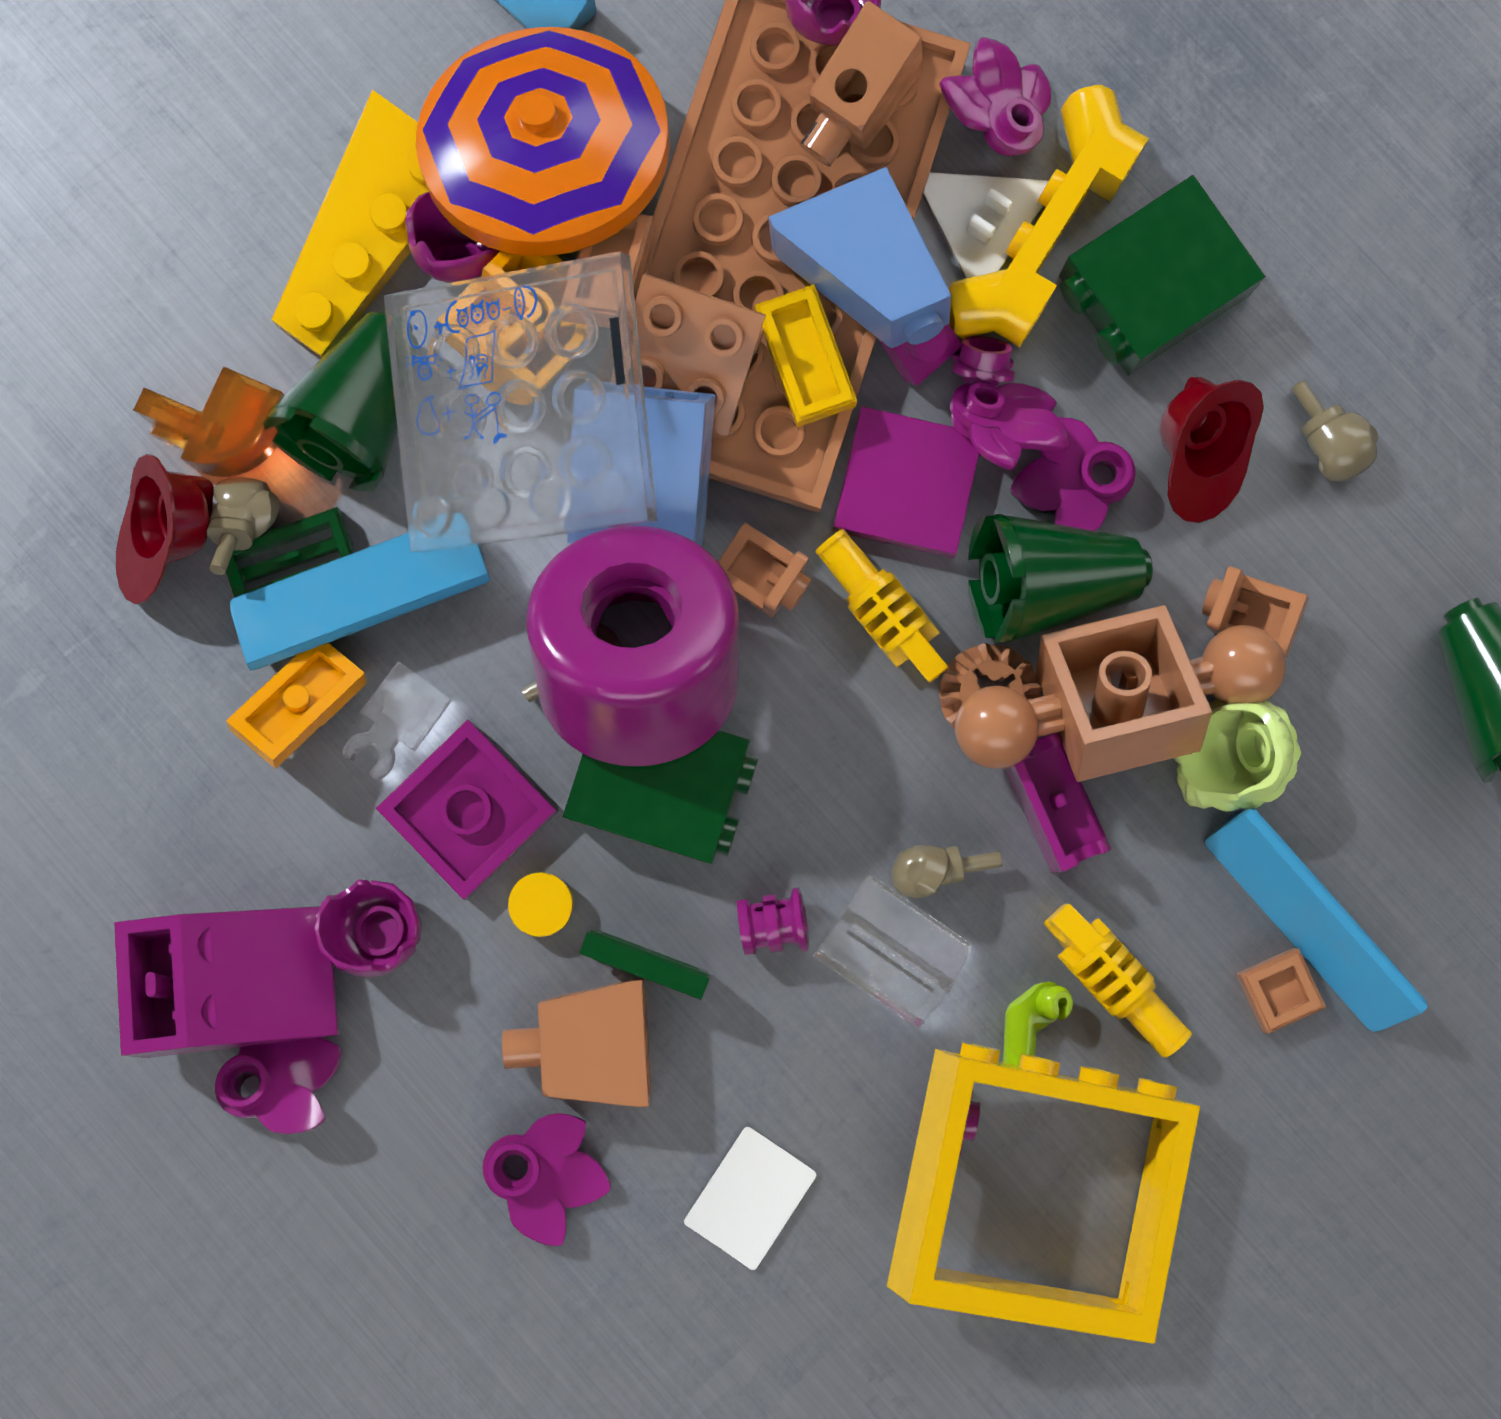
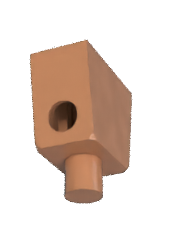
M867 0L811 88L809 98L813 114L817 119L800 142V146L816 160L831 167L848 140L865 150L922 74V37ZM851 97L862 98L854 103L845 102V100Z
M644 978L629 979L545 999L538 1003L539 1028L503 1030L502 1057L504 1068L541 1067L543 1096L632 1107H649L652 1095L646 983Z

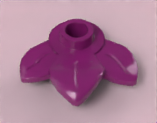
M981 37L974 48L973 75L943 78L939 83L942 94L955 116L963 125L971 129L983 131L986 142L994 151L1004 156L1028 153L1039 144L1043 137L1044 124L1041 116L1051 104L1049 81L1039 65L1030 64L1021 68L1016 55L1008 46L997 40Z
M984 382L972 385L966 383L959 386L952 395L950 410L952 413L951 421L955 429L971 439L972 446L979 454L1002 468L1010 471L1013 470L1021 455V449L1065 453L1069 447L1066 428L1057 415L1052 412L1057 404L1056 400L1047 392L1037 387L1023 383H1005L997 387Z
M1058 417L1063 422L1068 434L1069 447L1067 451L1061 453L1039 450L1042 457L1034 460L1018 474L1010 487V492L1021 504L1029 509L1040 512H1055V524L1096 531L1104 522L1109 504L1120 501L1131 490L1136 477L1135 464L1130 454L1123 447L1112 442H1099L1084 422L1073 418ZM1096 465L1107 466L1113 473L1112 483L1106 485L1097 483L1092 476V468Z
M322 1038L240 1047L239 1054L229 1059L217 1074L215 1080L216 1099L227 1113L244 1119L257 1117L273 1133L292 1135L311 1131L324 1123L326 1119L322 1105L314 1093L321 1090L334 1076L340 1063L342 1050L338 1045ZM257 1076L259 1079L257 1091L249 1097H242L241 1086L243 1082L249 1077Z
M553 1113L542 1116L531 1125L525 1134H509L499 1138L490 1146L483 1160L484 1180L494 1194L507 1200L512 1225L524 1236L549 1246H561L564 1243L567 1229L566 1208H576L592 1203L606 1195L611 1189V1183L600 1163L589 1154L578 1150L586 1132V1121L570 1114ZM520 1155L526 1160L528 1171L524 1176L512 1177L506 1172L505 1160L508 1156Z

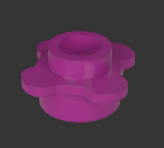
M966 337L962 341L961 350H957L952 356V359L956 361L953 363L952 371L962 376V379L971 385L984 382L998 386L999 382H1011L1015 377V372L1010 370L1014 364V360L1011 359L1012 347L1007 342L992 337Z

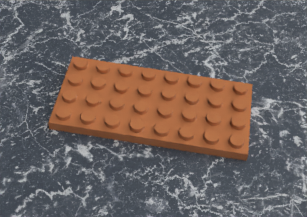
M725 0L653 214L655 233L643 274L645 273L755 311V305L811 285L776 257L771 246L768 217L884 167H887L913 221H915L951 109L942 94L939 83L945 77L962 75L971 43L901 22L922 37L923 72L871 144L864 150L848 140L831 167L808 154L800 146V142L817 119L813 114L809 93L838 46L818 44L800 35L787 16L786 0ZM851 97L845 100V102L854 103L862 98ZM817 290L857 399L877 337ZM620 330L621 345H623L626 331ZM763 336L757 353L753 355L728 437L713 432L709 479L820 514L854 408L797 427ZM612 339L597 380L598 382L612 383L614 377Z

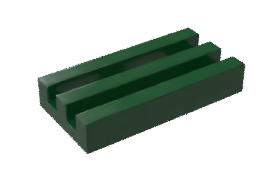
M335 507L272 529L255 538L249 549L234 550L226 570L234 598L323 564L249 590L246 588V583L339 551L340 558L353 554L352 546L354 545L350 534L346 530L344 524L346 522L342 511ZM329 528L332 530L334 537L240 569L237 562L238 560Z
M593 929L586 933L579 952L581 955L702 1000L710 979L709 972L598 929Z

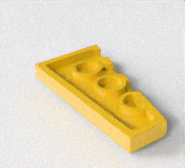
M373 89L271 319L278 328L320 358L355 326L411 253L406 227L407 211L419 195L428 192L417 158L416 131L418 122Z

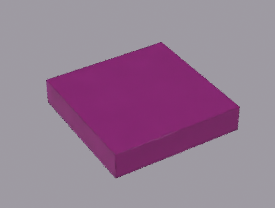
M861 406L833 531L838 532L844 529L848 535L954 559L957 555L979 453L972 446L971 439L959 433L952 426Z
M468 719L375 808L463 900H468L558 812Z

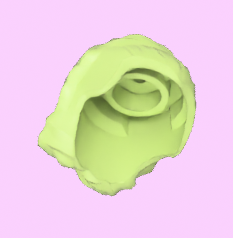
M1215 699L1213 702H1208L1212 715L1201 751L1174 758L1178 763L1177 783L1182 791L1184 801L1189 806L1202 809L1214 807L1229 812L1240 808H1258L1263 803L1272 802L1280 797L1285 791L1287 783L1294 778L1297 772V762L1301 755L1296 730L1290 723L1285 710L1273 705L1269 701L1263 703L1225 704Z

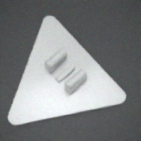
M930 172L923 198L964 279L1000 271L1009 257L1005 252L1024 220L1032 224L1042 209L1043 205L1037 201L1048 183L1047 180Z

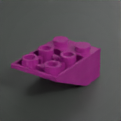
M320 906L177 914L114 922L121 1056L152 1058L339 1035L334 964L319 951L313 929Z

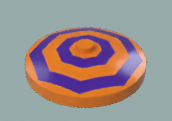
M536 27L513 31L487 40L469 50L446 69L430 90L423 104L416 131V150L421 173L433 202L441 214L461 233L480 244L502 252L526 256H551L578 251L600 243L629 225L644 210L657 192L664 177L669 158L670 135L666 107L661 92L648 70L632 54L608 39L582 30L563 27Z

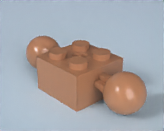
M1166 605L1041 635L1036 678L1042 687L1043 696L1028 700L1018 691L1008 687L990 686L982 688L971 694L959 708L955 720V736L962 752L971 761L982 767L1003 769L1014 766L1025 759L1035 746L1037 737L1059 732L1077 782L1200 752L1212 715L1205 695L1212 694L1225 704L1263 703L1278 691L1284 680L1286 671L1285 656L1279 643L1268 632L1254 626L1238 625L1227 628L1215 635L1207 644L1202 657L1189 660Z

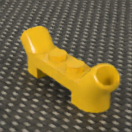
M1104 85L1084 87L1070 94L1063 104L1061 118L1073 165L1067 174L1056 169L1037 201L1046 207L1035 226L1024 220L1005 254L1013 258L1008 269L953 281L949 286L948 290L951 294L949 324L955 334L961 339L995 332L1020 348L1057 287L1056 284L1039 275L1038 272L1089 190L1111 202L1133 168L1149 137L1123 123L1114 90Z

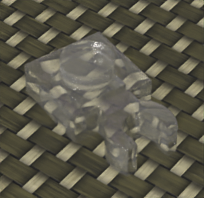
M398 661L360 711L374 722L373 726L368 732H360L352 736L345 744L342 755L354 761L364 747L374 746L379 753V759L376 765L372 767L369 775L374 779L380 780L387 776L394 766V748L397 744L401 742L409 749L416 751L453 700Z

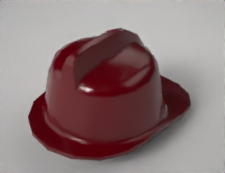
M1190 377L1185 384L1184 390L1169 403L1161 418L1159 431L1162 444L1172 458L1168 476L1167 496L1172 511L1184 521L1201 523L1215 518L1229 507L1241 489L1264 409L1262 393L1252 382L1237 379L1216 384L1203 377Z
M151 454L139 457L133 468L130 497L116 547V575L119 588L125 599L133 604L147 602L153 596L164 575L167 563L184 559L203 548L207 540V528L212 513L214 487L209 479L203 476L166 471L160 460Z

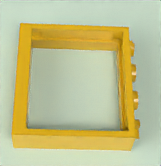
M962 1043L960 1054L935 1049L887 1287L909 1304L1155 1344L1200 1106L1177 1099L1178 1086L1150 1079L1139 1078L1137 1089L1118 1086L1119 1074L1096 1068L1080 1066L1078 1077L1059 1074L1060 1062L1037 1056L1021 1054L1019 1065L999 1062L1000 1050L982 1045ZM974 1082L1153 1117L1118 1298L937 1267Z

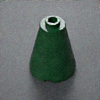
M384 310L382 313H367L269 410V414L263 422V427L266 430L275 426L278 430L272 440L275 445L295 462L328 481H332L334 475L338 472L354 478L349 489L373 491L384 476L416 367V364L414 366L411 365L412 356L418 357L421 347L415 349L410 345L407 336L408 319L391 310ZM410 322L409 336L414 346H420L421 343L415 335L414 325Z
M996 514L980 517L973 529L969 544L968 560L979 559L980 580H968L973 614L981 634L986 639L996 638L994 642H1011L1135 601L1141 597L1144 588L1150 584L1153 575L1151 556L1146 549H1142L1139 541L1134 537L1009 515Z
M1474 598L1459 604L1444 614L1443 617L1447 624L1438 631V636L1474 766L1482 781L1487 783L1491 782L1498 770L1497 767L1501 771V606L1497 602L1483 605L1479 598Z

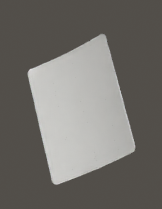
M745 1127L684 1219V1224L750 1270H756L816 1178V1172L752 1128Z

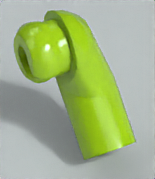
M1051 981L1037 983L1008 1005L1005 1013L1004 1063L1019 1065L1021 1054L1035 1056L1036 1034L1057 1018L1064 1020L1070 1015L1073 1008V998L1065 987L1058 986Z

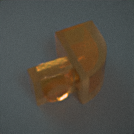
M223 366L202 412L145 387L133 411L152 425L148 434L164 443L184 450L180 459L196 471L210 476L230 477L253 470L267 460L277 446L272 440L278 430L275 426L265 430L263 422L269 414V410L284 394L280 390Z

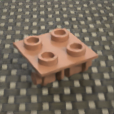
M644 273L622 345L626 385L716 394L713 432L728 437L753 355L757 353L763 337L764 329H762L766 314ZM615 373L612 383H616Z

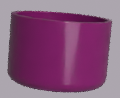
M620 526L597 531L573 542L554 556L542 570L529 598L526 627L541 707L553 729L564 741L593 759L614 765L634 767L662 764L683 757L702 746L717 733L728 718L738 692L739 616L737 599L731 581L720 563L706 549L687 537L665 529L650 526ZM628 601L656 602L661 606L672 625L671 632L657 642L637 648L614 646L596 637V630L606 607Z

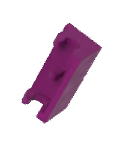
M1059 732L1036 740L1035 746L1025 759L1014 766L1004 768L1051 873L1066 871L1079 865V862L1111 850V846L1082 782H1077Z

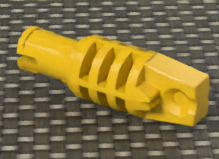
M844 529L836 532L816 549L815 553L850 595L846 599V602L849 604L847 608L896 668L910 659L928 683H932L949 669L948 665L929 643L940 634V631L892 572H887L885 568L878 571Z
M1064 904L1043 922V925L1064 948L1057 957L1112 1017L1116 1016L1118 1019L1126 1017L1162 1058L1171 1056L1188 1041L1192 1032L1154 992L1156 984L1153 982L1154 977L1099 918L1090 924L1071 904Z

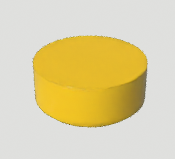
M532 873L520 879L513 887L508 900V910L513 923L518 929L531 936L544 937L559 932L568 924L574 910V898L571 889L560 877L550 873Z

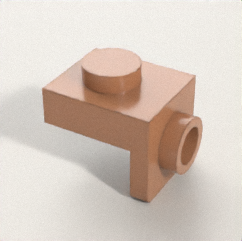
M746 522L743 523L718 561L729 577L735 595L774 619L782 606L792 611L812 581L811 578L803 574L808 567L809 557L800 551L793 554Z
M1229 566L1223 580L1215 578L1212 581L1204 600L1202 614L1209 616L1207 627L1214 635L1238 625L1254 626L1268 632L1281 646L1285 658H1288L1309 602V597L1306 594L1246 576L1241 569Z

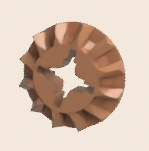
M983 643L961 652L948 665L949 669L942 676L939 689L942 712L949 725L955 730L956 716L962 703L971 694L980 690V686L977 683L978 678L973 671H976L981 678L984 677L990 683H994L999 679L1003 681L1009 676L1012 682L1006 687L1018 691L1028 700L1040 697L1042 687L1038 683L1032 663L1025 660L1012 647Z

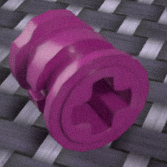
M799 887L792 889L788 899L778 900L776 894L763 895V902L751 904L748 899L737 900L740 937L745 955L756 954L758 948L769 947L771 953L783 952L785 949L784 945L796 943L802 952L809 950L807 916L803 895Z

